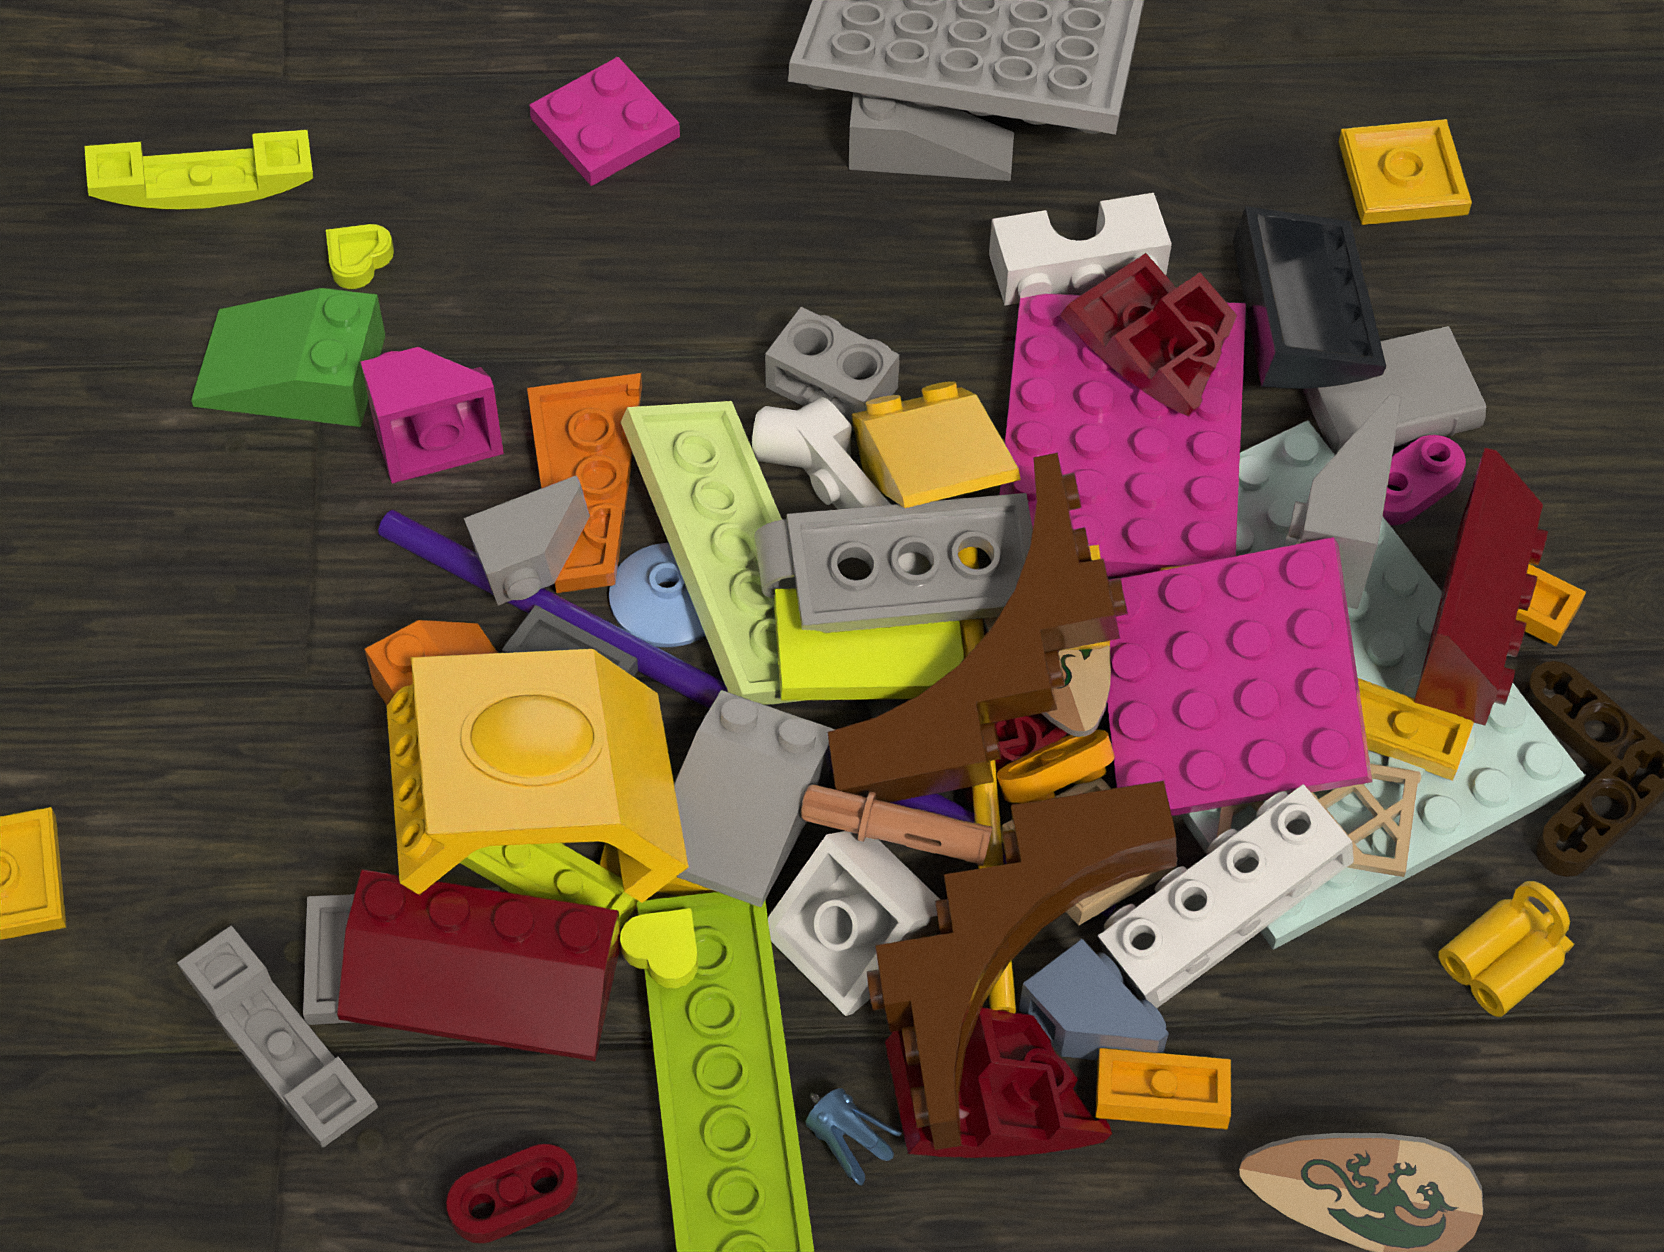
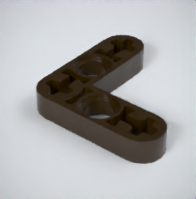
M1550 661L1537 666L1532 672L1524 691V698L1549 730L1600 772L1597 777L1549 819L1537 841V856L1545 869L1555 875L1571 877L1586 871L1664 799V743L1575 668L1563 662ZM1556 686L1565 691L1563 696L1556 694L1552 698L1543 693L1545 688L1552 690ZM1579 704H1582L1583 707L1578 712L1576 718L1571 719L1569 717L1570 711L1572 710L1575 713ZM1593 720L1604 721L1615 730L1617 738L1609 743L1597 742L1586 733L1584 724ZM1649 765L1655 767L1659 771L1657 776L1654 774L1648 775L1635 791L1630 783L1638 768L1645 769ZM1599 796L1615 799L1623 807L1624 817L1617 820L1604 819L1593 809L1592 799ZM1580 825L1585 829L1586 833L1583 835L1577 850L1570 848L1563 852L1557 848L1558 840L1565 842L1577 832Z

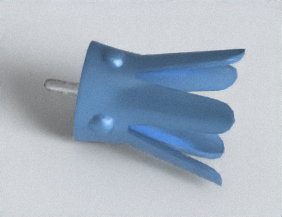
M842 1088L831 1091L822 1099L815 1093L810 1095V1098L816 1105L806 1119V1127L812 1130L818 1139L824 1140L828 1144L849 1178L852 1177L858 1185L862 1186L865 1181V1174L846 1144L843 1135L846 1134L878 1158L889 1161L894 1157L892 1148L860 1117L895 1136H900L902 1133L858 1109L853 1103V1098L846 1094Z

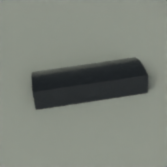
M1245 206L1233 238V245L1261 386L1294 389L1323 388L1360 382L1383 375L1386 369V362L1351 221Z

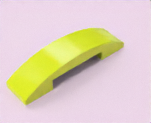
M297 130L252 134L253 148L155 156H143L141 142L84 146L89 196L109 202L155 209H203L263 199L285 192L313 179L308 131Z

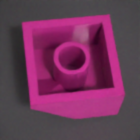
M420 347L400 352L391 351L376 358L361 361L375 431L392 484L504 454L494 386L491 377L481 367L469 369Z

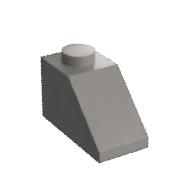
M577 475L464 518L497 605L511 600L529 598L540 589L555 583L590 517Z

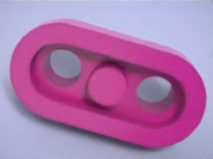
M1427 435L1417 439L1392 456L1388 485H1396L1402 491H1393L1387 487L1383 517L1389 525H1400L1410 521L1458 486L1466 464L1465 455L1461 447L1447 437ZM1430 457L1440 459L1443 462L1434 461Z

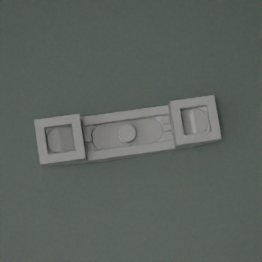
M232 926L177 962L187 980L254 1070L291 1115L322 1148L378 1108L375 1100L339 1056L335 1058L276 987L266 967Z

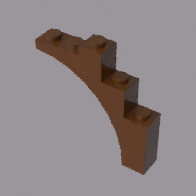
M1058 452L1033 457L1037 503L1031 546L1016 588L991 630L956 668L919 696L876 718L827 732L836 790L863 797H868L869 791L875 792L876 800L890 803L993 783L991 761L1001 759L1000 745L994 722L1058 710L1054 688L1065 686L1058 651L1120 639L1116 617L1128 614L1121 578L1108 579L1104 558L1092 560L1086 528L1074 529L1070 511L1082 508L1075 472L1063 474Z
M1164 780L1011 805L1014 830L1002 831L1007 864L944 874L948 899L935 901L940 935L875 945L879 969L867 971L873 1011L885 1009L890 1032L902 1030L908 1067L921 1065L924 1086L911 1088L917 1128L931 1127L935 1150L961 1146L959 1092L966 1048L983 1003L1012 959L1043 927L1083 899L1127 879L1177 867L1176 833Z

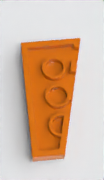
M641 373L527 388L541 489L577 475L590 515L555 581L556 593L613 586L616 584L633 452L625 435L621 420L627 407L640 406L642 392Z

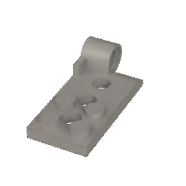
M1020 493L933 501L909 508H903L900 504L787 514L785 520L774 521L760 527L755 532L754 538L762 593L766 597L774 599L775 589L796 588L802 630L831 633L999 617L1016 588L1031 546L1033 528L1027 494ZM967 547H978L989 555L991 564L983 569H971L960 561L958 553ZM917 552L929 560L932 568L924 574L912 575L901 568L898 559L905 553ZM846 558H859L869 565L872 573L863 580H850L840 573L838 564Z

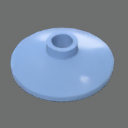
M660 543L642 548L631 554L620 564L617 569L616 584L609 587V602L613 617L621 629L656 647L684 646L706 636L669 543ZM668 581L677 583L675 586L670 588H664L658 585L660 583Z

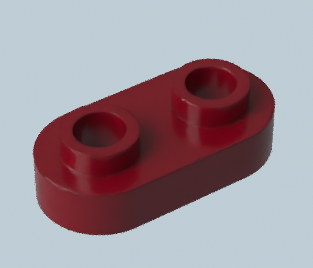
M539 1144L464 1174L455 1181L447 1196V1211L452 1227L458 1235L467 1241L488 1243L562 1213L573 1203L578 1193L579 1180L575 1162L564 1149L551 1144ZM549 1177L557 1181V1186L551 1192L539 1193L534 1189L535 1183L541 1178ZM481 1203H489L495 1207V1210L486 1219H476L471 1215L473 1208Z

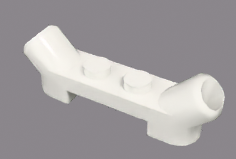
M824 397L818 398L797 411L765 406L757 412L752 435V450L758 461L803 468L810 476L812 486L818 497L827 505L833 503L838 510L891 505L851 459L852 425L828 399ZM917 552L905 553L898 559L901 568L912 575L924 574L932 568L929 560Z

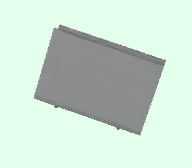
M1449 326L1380 341L1386 362V369L1381 376L1346 385L1303 389L1322 436L1334 455L1390 394L1402 396L1394 447L1411 444L1427 435L1453 436L1455 433L1480 428L1486 418L1485 401Z

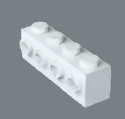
M1304 784L1289 795L1286 791H1282L1269 798L1257 811V819L1239 832L1236 829H1230L1219 835L1206 849L1207 856L1188 870L1184 866L1172 870L1156 885V893L1138 907H1135L1134 904L1124 906L1106 921L1104 925L1105 931L1098 936L1103 952L1116 964L1123 979L1140 1000L1146 999L1158 1008L1354 862L1352 840Z

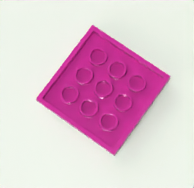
M1334 537L1121 578L1128 614L1116 617L1120 639L1110 640L1111 677L1107 700L1112 748L1115 755L1114 766L1117 788L1164 780L1171 815L1175 816L1264 801L1282 791H1286L1289 795L1303 784L1310 792H1317L1373 782L1340 551Z

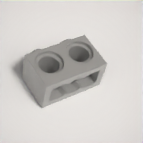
M800 307L765 353L766 388L802 406H806L816 399L824 397L835 405L852 425L851 430L855 432L851 414L867 410V401L893 395L898 389L900 354L891 351L881 341L867 339L842 327L838 321L829 316H820Z

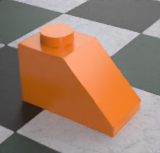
M418 620L365 648L373 685L386 705L390 703L397 691L413 684L411 657L498 653L478 623Z

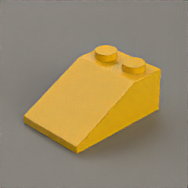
M942 382L922 388L923 397L901 402L900 395L875 398L866 402L867 410L851 414L863 473L880 492L900 504L903 508L1021 480L1018 466L975 393L962 387L957 388L956 382Z

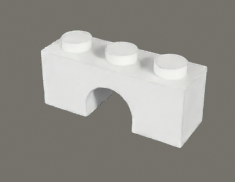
M1154 193L1100 201L1095 237L1088 240L1076 241L1060 236L1052 228L1046 210L992 219L989 256L1004 305L1019 303L1020 298L1041 294H1084L1145 253L1149 255L1166 275L1171 241Z

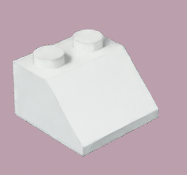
M848 831L827 834L769 915L768 923L771 942L845 1016H848L870 999L867 971L879 969L875 945L935 936L940 929L935 901L940 899L878 839L866 837L865 841L861 842L858 841L857 833Z

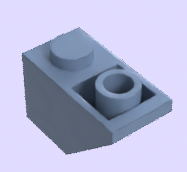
M1083 939L1023 983L1019 1006L1020 1012L1022 1014L1034 1015L1050 1038L1052 1047L1061 1057L1098 1060L1100 1048L1164 1053L1169 1033L1166 1030V1023L1161 1013L1148 1000L1141 999L1139 1001L1123 984L1122 974L1116 964L1106 954L1102 952L1096 954Z

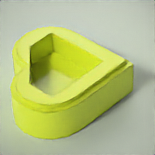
M367 224L326 230L331 273L334 281L340 287L346 289L364 287L374 277L375 269L384 267L393 258L394 248L391 235L382 226Z
M691 908L642 914L632 917L623 926L620 934L621 951L624 959L630 965L639 969H649L653 980L665 988H679L693 980L698 969V954Z

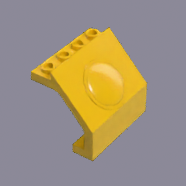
M594 649L411 657L413 684L397 691L390 703L386 705L400 884L420 895L471 853L488 846L605 842L618 849L624 892L643 903L689 867L658 693Z

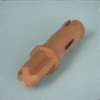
M810 785L805 792L801 807V816L805 821L857 833L858 841L864 842L866 837L876 840L880 839L921 851L937 853L977 865H984L992 832L991 826L876 800V793L870 791L868 797H863L818 785Z

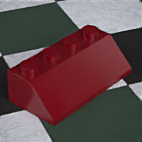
M1484 448L1460 521L1414 698V703L1452 713L1484 726L1487 723L1493 704L1497 703L1505 706L1515 670L1504 667L1507 655L1517 657L1526 628V622L1516 620L1518 609L1528 611L1537 582V576L1527 574L1529 563L1539 565L1548 531L1538 528L1543 507L1542 502L1504 458L1493 449Z
M361 869L345 929L338 1019L596 1061L621 947L619 912L614 909L438 881L419 895L400 884L399 875Z

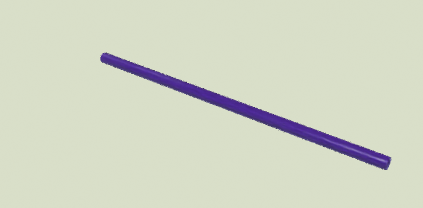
M390 510L384 516L379 526V535L493 595L476 552L395 510ZM545 588L540 589L529 598L507 602L528 614L537 605L636 657L638 672L709 709L721 690L728 692L723 681ZM832 761L830 767L831 773H833ZM937 793L890 802L975 823L974 812ZM1002 843L1003 862L1004 864H1007L1004 845ZM1117 904L1099 914L1109 918Z

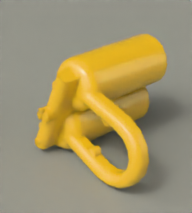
M1526 881L1515 890L1512 900L1503 899L1496 903L1439 951L1440 962L1453 979L1463 985L1471 986L1475 999L1483 1009L1495 1017H1502L1564 964L1565 954L1574 946V943L1565 935L1570 925L1568 912L1562 901L1548 887L1536 881ZM1532 896L1541 901L1549 911L1544 914L1540 912L1529 901V897Z

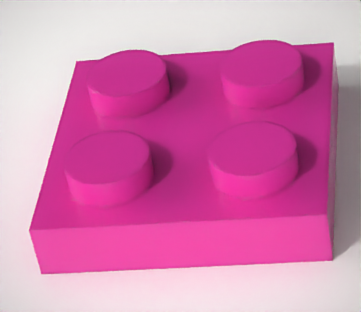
M619 57L529 104L532 121L590 186L680 137L679 122Z

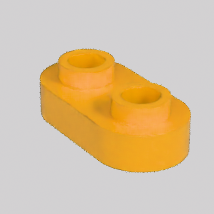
M1095 730L1092 734L1085 737L1069 735L1007 764L997 772V779L1004 800L1007 802L1022 804L1055 798L1054 791L1071 783L1082 784L1091 782L1105 775V767L1114 760L1115 755L1108 733L1104 730Z

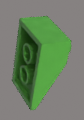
M318 288L219 309L191 399L193 407L361 427L368 403L361 361L380 356L386 336L378 295Z

